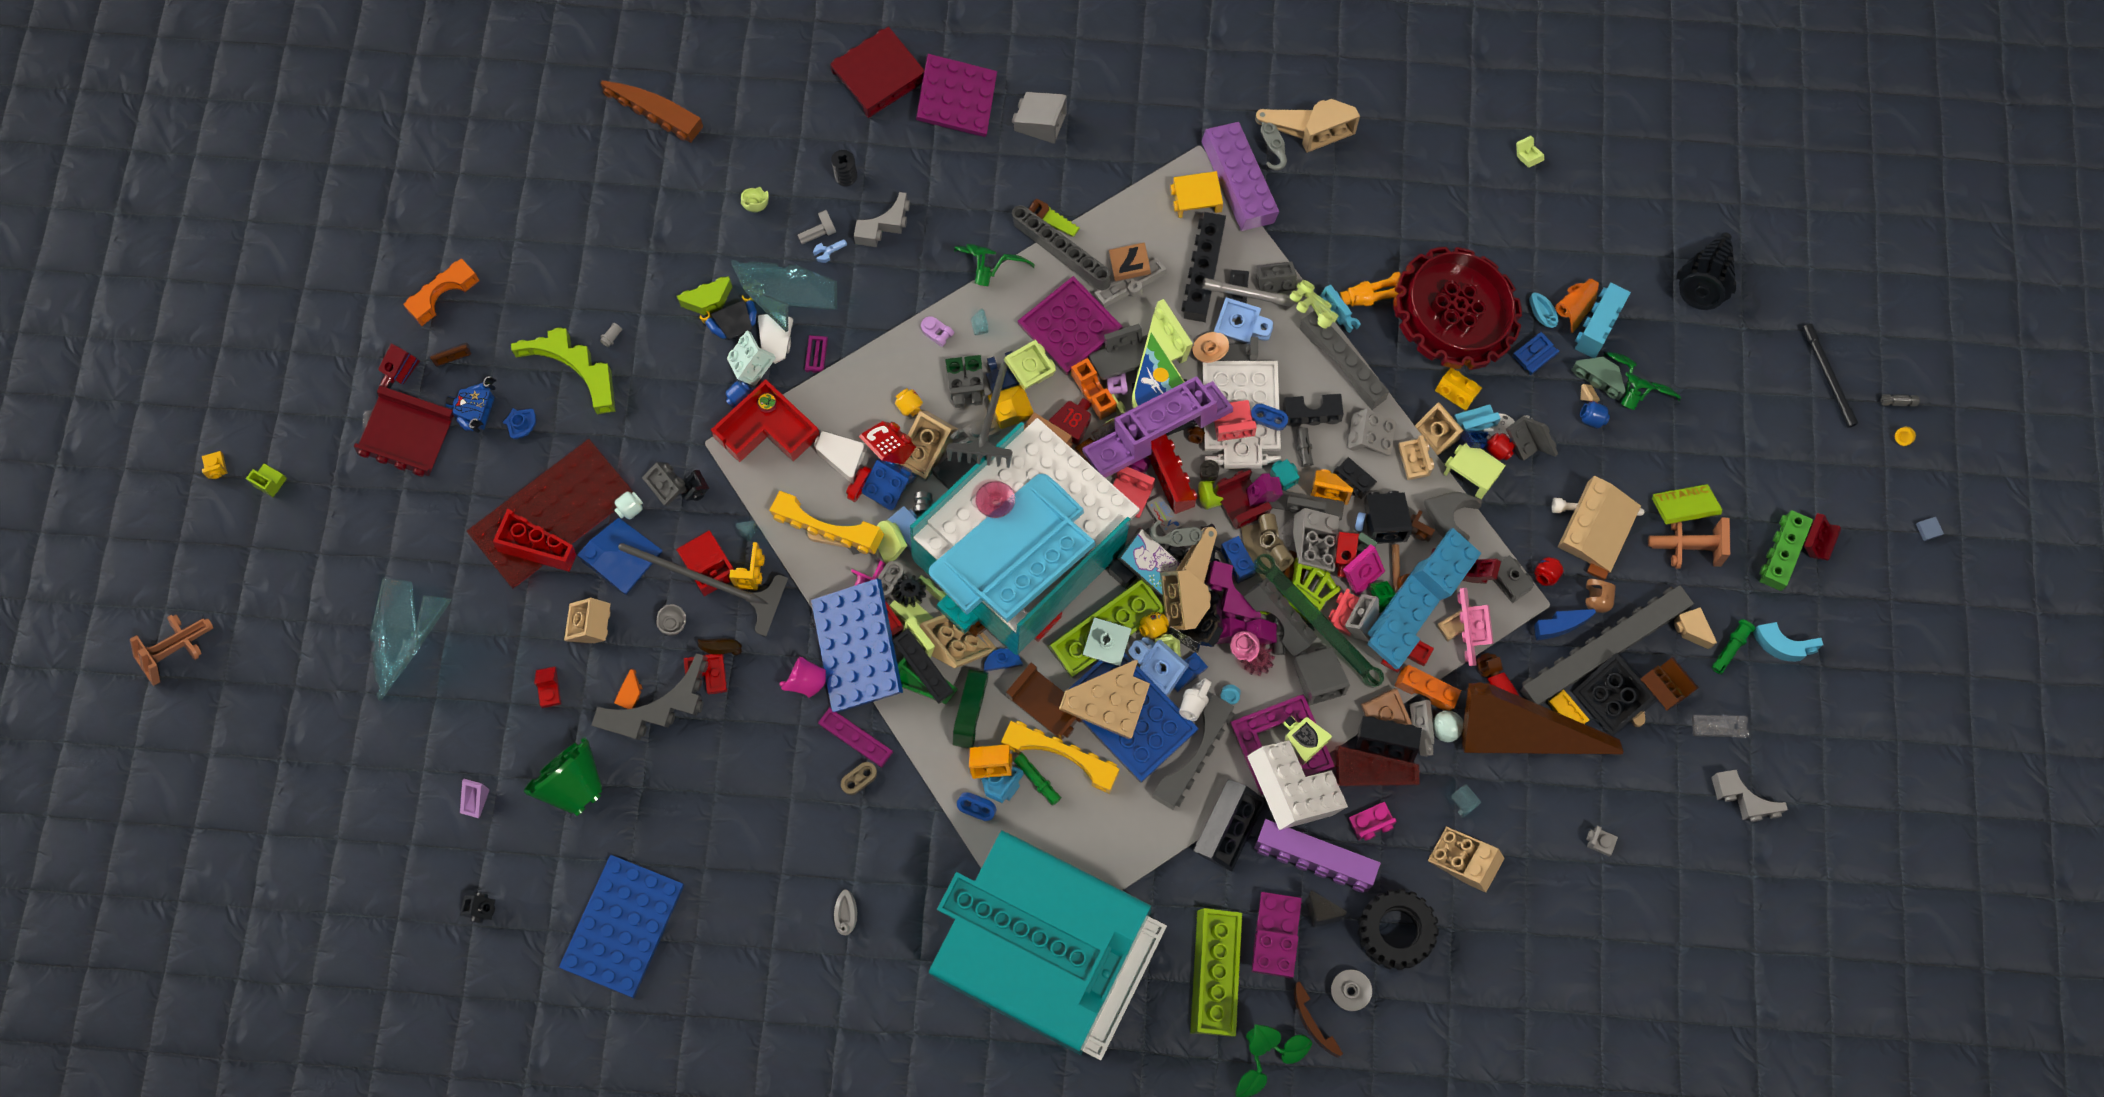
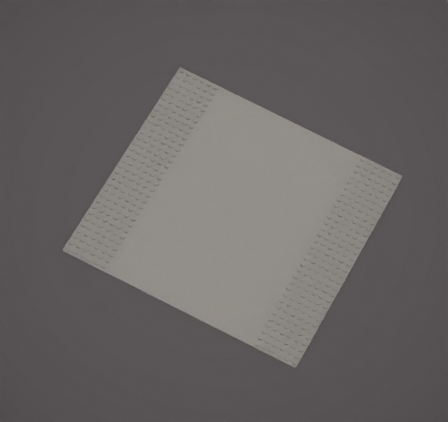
M1196 146L1071 221L1072 224H1076V227H1080L1074 237L1059 231L1106 266L1110 271L1111 283L1115 281L1109 254L1111 249L1145 242L1149 262L1158 258L1165 266L1167 274L1144 286L1143 293L1140 296L1133 297L1128 295L1105 308L1123 328L1139 324L1142 328V336L1148 335L1156 304L1162 299L1166 301L1182 328H1188L1189 335L1193 337V342L1205 333L1214 332L1225 298H1228L1229 293L1211 292L1206 323L1184 319V312L1181 311L1183 300L1187 301L1188 295H1184L1186 284L1191 282V279L1188 278L1189 268L1194 267V262H1191L1192 253L1197 251L1198 246L1194 245L1196 234L1200 235L1201 229H1198L1199 219L1204 217V212L1226 216L1214 280L1229 284L1231 270L1249 271L1248 288L1259 290L1256 266L1289 262L1263 226L1244 231L1240 230L1221 185L1222 212L1215 213L1214 207L1183 211V217L1179 218L1178 212L1174 211L1173 201H1176L1175 195L1172 196L1170 191L1173 178L1214 172L1208 155L1201 146ZM1211 232L1206 233L1209 236L1214 235ZM1035 243L1016 254L1034 263V268L1027 262L1006 260L1001 263L995 272V276L990 278L989 286L975 284V280L971 281L786 392L783 396L819 429L820 434L824 431L862 443L864 442L859 438L860 434L882 421L895 422L900 426V431L908 435L918 414L913 417L911 415L904 416L895 405L897 399L895 396L906 388L908 390H915L923 401L920 407L921 411H928L954 427L961 429L986 418L990 404L987 396L992 394L986 378V374L991 373L987 364V358L995 357L999 370L1001 363L1005 362L1006 352H1014L1034 341L1018 325V320L1072 276L1095 299L1094 292L1099 289L1039 244ZM1207 248L1203 249V251H1205V252H1209V251H1210V250L1207 249ZM1205 265L1199 266L1200 268H1207ZM1296 271L1298 284L1301 283L1303 279ZM1198 281L1196 284L1203 285V282ZM1294 290L1280 291V292H1272V293H1276V294H1277V293H1280V294H1285V295H1291V293H1292ZM1303 296L1300 301H1304L1307 297ZM1247 297V304L1261 308L1259 316L1273 321L1270 339L1268 341L1258 339L1257 361H1278L1279 410L1284 412L1283 402L1285 397L1304 396V403L1309 409H1318L1321 407L1322 395L1341 394L1344 415L1341 422L1337 424L1320 423L1315 426L1301 424L1298 427L1287 425L1283 430H1280L1281 450L1262 451V454H1268V456H1281L1282 462L1288 459L1290 463L1296 466L1297 474L1300 477L1299 482L1286 491L1311 496L1316 470L1326 469L1333 473L1334 469L1337 466L1339 467L1349 457L1377 481L1366 495H1369L1371 492H1380V494H1386L1390 491L1405 492L1410 518L1413 514L1417 515L1420 510L1422 515L1418 521L1435 529L1429 542L1426 540L1421 541L1411 533L1407 542L1376 545V550L1385 572L1373 583L1388 581L1393 589L1391 545H1399L1400 576L1410 574L1418 562L1429 558L1432 549L1436 548L1443 539L1434 527L1424 505V500L1450 492H1466L1450 472L1447 476L1443 474L1446 466H1444L1430 445L1428 454L1429 458H1432L1434 462V469L1430 476L1407 480L1398 444L1416 440L1421 433L1390 393H1388L1387 399L1371 410L1361 399L1348 376L1334 359L1319 346L1312 343L1300 330L1302 319L1314 311L1312 305L1309 306L1306 313H1302L1296 309L1297 302H1294L1292 307ZM1199 298L1192 299L1195 302L1201 301ZM934 317L954 331V335L951 338L948 337L943 347L936 344L922 332L921 322L924 318ZM1241 317L1232 320L1235 322V325L1242 324ZM1333 322L1331 326L1372 371L1337 323ZM1227 338L1229 344H1246ZM1105 344L1098 350L1105 349ZM1191 347V353L1187 361L1180 364L1178 359H1176L1172 363L1183 379L1188 381L1197 376L1203 384L1202 362L1194 357ZM981 355L985 393L983 404L975 406L972 403V398H964L965 406L955 408L954 402L951 400L945 359L962 357L964 376H966L964 357ZM1055 362L1056 371L1053 376L1025 390L1033 412L1048 421L1068 401L1078 405L1081 399L1085 398L1071 376V372L1066 375ZM1139 369L1125 373L1128 394H1115L1118 402L1121 401L1124 404L1125 413L1133 409L1132 383L1136 382ZM1097 374L1101 386L1104 389H1108L1107 379L1102 380ZM1090 406L1087 411L1091 414V422L1080 445L1073 444L1072 449L1091 465L1083 454L1082 448L1115 432V427L1106 431L1105 422L1118 415L1114 412L1100 420ZM1369 409L1395 421L1396 426L1391 455L1385 456L1367 447L1355 451L1348 449L1351 418L1354 413ZM1018 424L1001 429L1000 434L988 440L992 445L996 446ZM1198 425L1167 436L1168 440L1171 439L1174 443L1175 450L1173 451L1175 455H1179L1182 461L1181 468L1183 473L1186 472L1188 474L1190 488L1194 489L1197 494L1195 507L1175 514L1182 528L1197 527L1201 531V526L1213 524L1217 531L1215 546L1221 548L1222 543L1237 536L1240 537L1244 545L1241 528L1235 530L1222 505L1208 510L1202 507L1198 497V485L1200 481H1215L1213 484L1215 489L1217 482L1221 479H1230L1237 472L1242 470L1245 472L1250 469H1224V465H1218V463H1205V456H1218V454H1223V451H1204V439L1200 444H1195L1188 440V430L1193 427H1199ZM1299 428H1308L1314 464L1310 467L1301 466L1300 452L1297 450L1298 438L1296 430ZM714 437L705 442L707 449L811 608V600L854 586L858 577L851 572V569L873 577L878 566L876 553L875 555L871 553L853 555L851 547H839L813 542L809 539L806 529H796L785 521L784 523L777 522L773 519L774 516L769 510L779 491L796 496L801 503L800 508L809 516L836 526H856L862 524L863 521L877 526L879 522L888 520L903 506L907 510L911 509L914 512V506L916 505L914 494L916 492L932 493V506L948 491L933 475V471L928 479H924L912 472L916 475L914 482L906 485L895 509L889 510L863 493L856 502L847 499L848 494H846V490L852 483L817 454L814 443L793 462L767 437L739 462ZM964 437L953 440L952 443H959ZM865 444L866 453L860 468L867 466L872 469L876 460L880 458ZM947 451L938 464H940L948 457ZM972 454V458L977 461V455ZM1274 463L1262 465V469H1251V482L1253 483L1262 474L1270 473ZM1150 464L1145 474L1155 478V485L1147 502L1162 494L1167 501L1154 469ZM1117 472L1106 477L1112 485L1117 477ZM1351 495L1348 505L1344 504L1342 520H1339L1338 533L1346 532L1360 535L1361 532L1355 530L1358 513H1365L1364 499L1366 495L1362 499ZM1146 505L1140 518L1134 517L1130 521L1125 546L1138 528H1143L1144 530L1147 528L1151 529L1152 524L1156 522ZM1464 507L1454 512L1456 525L1470 536L1469 542L1481 552L1478 559H1498L1502 561L1509 555L1515 558L1479 509ZM1272 508L1270 513L1276 516L1280 539L1288 551L1296 552L1293 536L1295 513ZM1259 520L1254 521V522H1252V523H1250V524H1248V525L1257 524V523H1259ZM1365 520V525L1362 533L1368 536L1367 524ZM1157 526V527H1156V533H1157V535H1158V536H1164V534H1163V532L1161 531L1160 527ZM1165 544V549L1167 550L1170 545ZM906 547L895 560L900 562L904 569V575L901 579L905 580V575L909 579L915 575L916 580H918L922 575L925 578H929L935 587L941 591L942 589L914 562L911 551ZM1215 552V559L1226 563L1221 552ZM1342 555L1344 560H1348L1347 556ZM1109 566L1062 611V617L1039 642L1033 639L1018 654L1023 666L987 671L989 673L988 682L976 726L973 747L1001 745V740L1010 721L1015 723L1016 721L1023 722L1027 725L1026 728L1041 730L1049 738L1056 737L1007 698L1006 691L1030 663L1037 667L1039 673L1065 692L1099 661H1094L1078 674L1071 677L1047 645L1127 589L1109 575ZM1521 566V569H1522L1523 572L1526 574L1527 572H1526V571L1524 570V568ZM1335 567V571L1330 572V576L1335 584L1340 586L1341 591L1325 602L1314 623H1311L1317 638L1308 648L1302 651L1312 653L1315 652V649L1322 646L1327 648L1333 647L1350 684L1346 695L1309 706L1316 724L1332 736L1331 740L1326 744L1329 753L1358 735L1362 717L1365 716L1360 704L1393 688H1397L1394 685L1402 668L1411 665L1441 680L1466 663L1465 651H1467V645L1463 642L1462 633L1447 641L1437 627L1438 623L1462 610V604L1458 603L1457 597L1460 588H1467L1469 605L1471 607L1489 605L1494 644L1548 609L1550 606L1549 601L1534 582L1531 591L1512 603L1494 580H1487V584L1461 581L1452 596L1439 601L1416 634L1420 641L1434 648L1425 666L1407 658L1397 673L1381 664L1383 658L1367 645L1368 641L1355 639L1352 634L1348 636L1329 627L1331 620L1328 617L1332 609L1336 610L1339 605L1336 601L1340 592L1345 593L1348 588L1350 589L1349 593L1355 595L1347 578L1337 577L1338 567ZM1306 569V572H1305L1304 579H1305V577L1307 576V574H1308V572H1309V570H1307V569ZM897 570L891 571V574L893 575L898 573ZM1256 571L1255 576L1237 584L1232 575L1234 587L1243 596L1263 580ZM1315 574L1308 586L1310 591H1313L1319 581V576ZM1137 577L1129 586H1131L1132 584H1134V583H1135L1136 581H1138L1140 578ZM1326 583L1318 595L1320 598L1330 591ZM882 586L883 591L887 590V586ZM1369 587L1361 593L1372 596ZM1277 588L1283 596L1286 591L1281 588ZM1222 589V592L1215 591L1220 595V599L1222 600L1224 589ZM895 590L890 596L885 597L888 605L894 600H898V598L894 597ZM925 590L926 597L922 598V603L919 605L933 618L943 615L937 609V604L940 601ZM1154 592V594L1157 596L1161 604L1164 606L1163 599L1157 593ZM1261 614V619L1273 622L1274 614ZM1235 616V619H1238V620H1241V621H1242L1243 618H1239V617H1236V616ZM986 629L983 632L997 649H1008L989 630ZM1139 629L1130 635L1125 654L1132 661L1134 659L1130 656L1128 650L1135 640H1142L1143 636ZM979 634L978 637L985 643V641ZM894 643L898 664L904 656ZM1180 643L1181 658L1185 661L1195 651ZM1230 643L1215 644L1214 647L1200 645L1197 655L1208 668L1179 692L1173 688L1171 693L1166 696L1180 709L1186 689H1192L1194 684L1205 678L1212 682L1206 695L1209 701L1213 695L1221 698L1220 695L1224 686L1235 685L1241 690V695L1236 704H1231L1234 706L1232 712L1235 713L1231 721H1234L1304 693L1293 664L1297 656H1293L1287 648L1286 655H1274V643L1260 645L1258 656L1251 662H1248L1247 660H1238L1231 653ZM1493 644L1474 646L1475 656ZM931 656L930 659L944 678L958 689L946 705L943 703L938 704L935 700L902 688L903 693L873 702L981 868L999 833L1003 830L1123 891L1199 840L1228 779L1246 785L1260 795L1231 724L1226 722L1222 728L1225 732L1221 739H1216L1213 743L1215 748L1210 757L1206 755L1202 761L1205 763L1200 773L1196 772L1193 776L1195 782L1191 789L1184 791L1183 796L1185 798L1180 807L1175 806L1174 810L1153 799V794L1163 777L1182 769L1198 752L1204 736L1203 709L1199 718L1196 721H1192L1199 728L1198 731L1142 783L1136 779L1083 722L1079 723L1077 721L1073 726L1074 731L1068 738L1064 737L1062 739L1063 744L1067 746L1075 745L1085 754L1090 752L1097 755L1101 761L1106 762L1108 760L1117 764V768L1120 770L1110 794L1092 787L1090 777L1069 759L1043 750H1022L1020 754L1023 753L1040 774L1051 782L1053 789L1062 797L1060 801L1052 806L1041 793L1037 792V788L1025 774L1019 780L1020 787L1010 801L1005 799L1001 803L986 797L982 779H972L969 768L970 749L953 746V730L968 671L973 669L984 672V663L987 656L958 668H953ZM1162 666L1161 670L1165 671L1166 666ZM1397 688L1403 704L1418 695L1416 693L1411 695ZM1282 724L1257 735L1262 746L1284 742L1290 730ZM1010 750V754H1012V766L1019 768L1014 763V760L1020 754ZM969 792L992 801L997 809L993 819L983 821L961 812L957 807V800L960 795Z

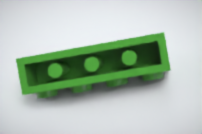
M1793 510L1787 515L1782 516L1779 522L1781 526L1780 531L1775 533L1772 540L1775 542L1773 548L1770 547L1766 555L1768 559L1767 564H1763L1759 572L1762 575L1759 582L1779 591H1782L1788 585L1813 519Z

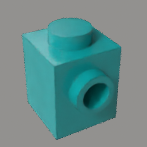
M1288 459L1283 462L1279 460L1272 465L1270 476L1279 477L1283 491L1297 485L1300 478L1297 474L1296 466L1290 463Z

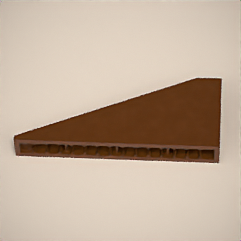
M1478 682L1468 684L1461 739L1464 753L1623 754L1624 752L1620 739L1489 683Z

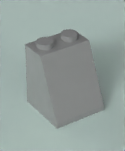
M1026 92L1024 98H1020L1018 113H1014L1012 118L1014 131L1055 144L1067 114V96L1063 94Z

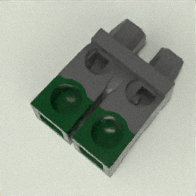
M981 355L964 357L966 376H964L962 357L945 359L951 400H953L955 408L965 406L964 398H972V403L975 406L983 404L985 393Z

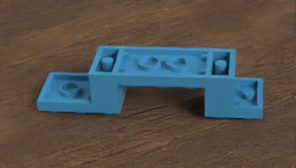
M1454 528L1449 529L1431 556L1418 562L1367 634L1371 639L1367 645L1394 669H1400L1420 640L1416 636L1419 629L1439 601L1452 596L1481 555V552Z

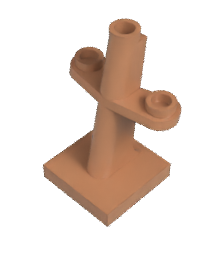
M1721 518L1713 529V535H1682V522L1671 523V530H1675V535L1648 536V547H1652V549H1675V555H1672L1671 566L1675 567V569L1681 568L1682 549L1712 551L1713 566L1721 567L1730 556V518Z
M170 615L167 618L176 634L152 647H145L137 635L130 638L133 657L153 686L160 683L156 663L170 654L185 647L194 660L199 658V655L202 654L196 644L192 645L190 642L213 629L209 619H201L181 630L179 626L182 624L178 616Z

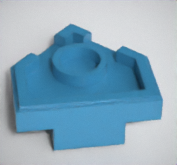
M1012 766V776L981 778L986 797L1001 803L1005 799L1010 801L1020 787L1019 780L1024 775L1023 770Z

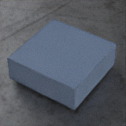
M1936 517L1920 521L1916 524L1923 541L1934 539L1944 534Z

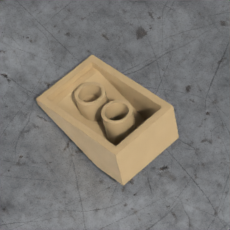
M920 411L908 433V436L912 438L911 442L916 448L905 464L900 465L911 469L912 472L922 478L928 479L933 471L932 469L946 453L948 444L953 442L950 436L958 428L928 411Z

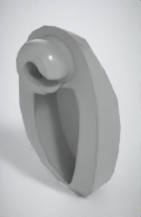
M843 890L840 893L834 910L835 926L841 935L850 934L857 922L856 902L853 894L848 890Z

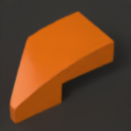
M630 669L614 702L626 709L636 707L641 690L643 689L642 685L638 682L635 669Z

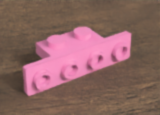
M1460 588L1457 597L1458 603L1462 604L1460 621L1464 623L1465 631L1462 632L1463 642L1467 645L1465 661L1469 662V666H1475L1474 646L1494 644L1489 605L1469 607L1467 588Z

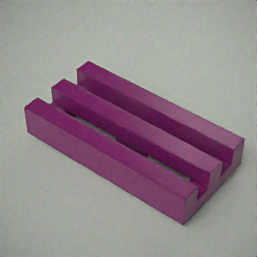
M809 335L805 372L813 371V373H817L825 369L828 337ZM813 340H816L813 366H810ZM820 341H823L820 367H817Z

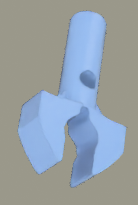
M843 239L828 247L820 243L814 248L813 254L815 256L821 252L824 253L816 259L817 262L826 263L830 261V254L847 246V242Z

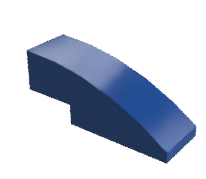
M1595 609L1556 611L1552 617L1553 619L1538 620L1534 625L1536 640L1558 637L1575 630L1594 616L1596 613Z

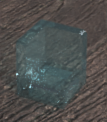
M1467 784L1451 795L1453 801L1460 808L1458 813L1462 818L1481 804L1479 798Z

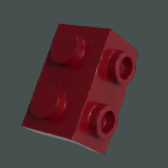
M1817 513L1815 520L1812 521L1804 547L1810 558L1829 560L1841 527L1829 524L1824 514Z

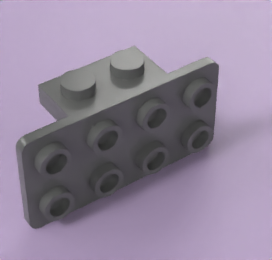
M1139 324L1105 334V349L1095 351L1089 355V359L1100 379L1105 380L1139 369L1148 335L1142 336V328Z

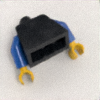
M750 293L749 299H745L744 295H742V301L713 314L706 311L708 314L706 318H702L701 315L699 316L712 333L721 339L727 338L728 341L736 338L738 342L740 337L746 331H751L755 325L757 310L753 294Z

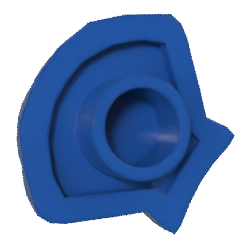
M514 408L512 409L509 416L503 421L508 426L510 437L519 439L529 435L536 425V414L533 409L519 411Z

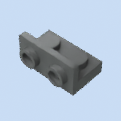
M1293 261L1256 266L1259 290L1272 293L1296 289L1297 274Z
M656 462L642 478L663 505L668 506L680 493H686L688 489L685 487V482L673 472L674 469L670 464Z

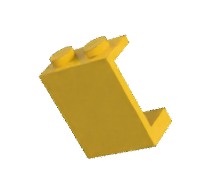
M1217 171L1173 178L1170 191L1172 196L1175 195L1176 201H1173L1174 211L1178 212L1179 218L1183 217V211L1214 207L1215 213L1222 212L1223 200Z

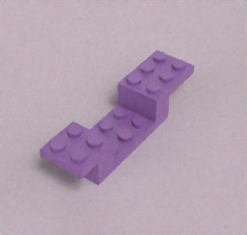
M1196 376L1114 418L1115 432L1083 447L1082 451L1093 468L1106 478L1151 455V441L1193 419L1200 428H1203L1232 413L1233 407L1213 381L1203 385Z

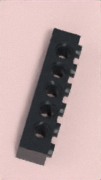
M1204 212V217L1199 219L1198 229H1201L1200 235L1196 234L1194 245L1198 247L1197 251L1192 253L1191 262H1194V267L1189 268L1188 278L1191 279V282L1186 284L1184 295H1188L1187 301L1183 300L1181 309L1184 312V319L1206 323L1212 291L1203 289L1202 285H1198L1196 282H1203L1205 278L1214 280L1225 226V215ZM1211 232L1214 235L1209 236L1206 233ZM1207 248V249H1209L1210 251H1209V252H1205V251H1203V249ZM1205 265L1207 268H1200L1199 266ZM1199 298L1201 301L1195 302L1192 299Z

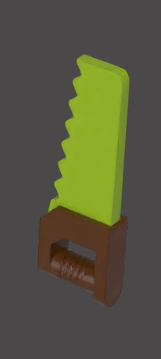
M1035 199L1028 208L1035 213L1037 208L1041 207L1042 209L1036 214L1053 228L1072 237L1080 229L1079 226L1076 227V224H1072L1067 218L1060 216L1059 213H1055V210H1051L1047 203L1039 199Z

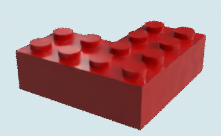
M766 379L711 429L714 439L725 449L727 448L728 452L739 462L767 437L794 462L815 442L817 436L820 437L819 429ZM766 393L773 395L775 398L773 400L775 401L774 406L770 409L761 408L758 403L761 395Z

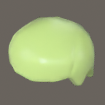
M761 187L745 189L741 194V204L750 212L762 211L768 205V191L764 192Z

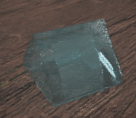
M755 521L736 524L739 534L750 542L758 530Z

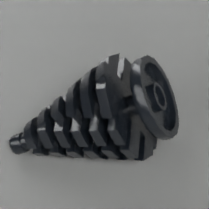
M1722 233L1720 237L1710 242L1704 250L1698 252L1678 270L1677 279L1680 280V295L1688 305L1700 310H1711L1730 299L1732 293L1735 294L1737 285L1731 242L1732 236L1729 233Z

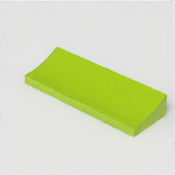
M1139 579L1051 642L1047 647L1060 661L1068 674L1073 677L1096 661V659L1083 656L1094 617L1131 628L1130 635H1132L1139 629L1142 617L1154 611L1162 613L1165 611L1164 606L1152 589Z
M1207 908L1197 911L1190 1030L1192 1034L1236 1036L1242 913Z

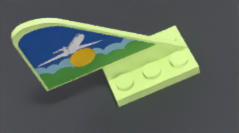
M1164 299L1157 302L1132 393L1133 408L1185 382L1172 361L1178 359L1180 364L1187 361L1193 343Z

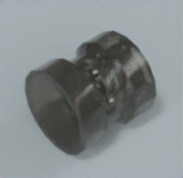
M1206 460L1202 463L1199 473L1201 481L1217 480L1219 473L1218 463L1213 460Z

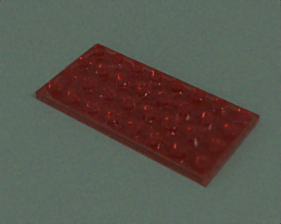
M588 439L466 532L513 589L544 565L497 552L493 540L507 509H510L520 517L526 518L530 523L540 526L546 532L554 534L572 544L615 511L617 508L615 500L627 491L631 493L633 491L590 439Z

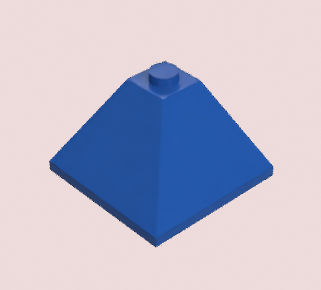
M617 518L592 538L579 552L578 557L585 565L626 595L653 563L619 550L618 545L624 543L659 557L663 550L623 520Z

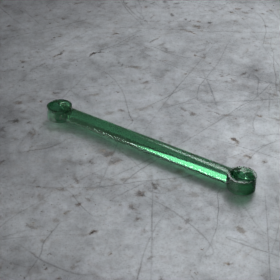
M1261 554L1255 559V570L1259 574L1265 575L1363 677V682L1366 686L1374 688L1383 683L1384 673L1382 670L1373 667L1275 565L1271 555ZM1260 558H1267L1271 563V567L1265 566ZM1373 670L1378 673L1379 682L1370 675L1369 671Z

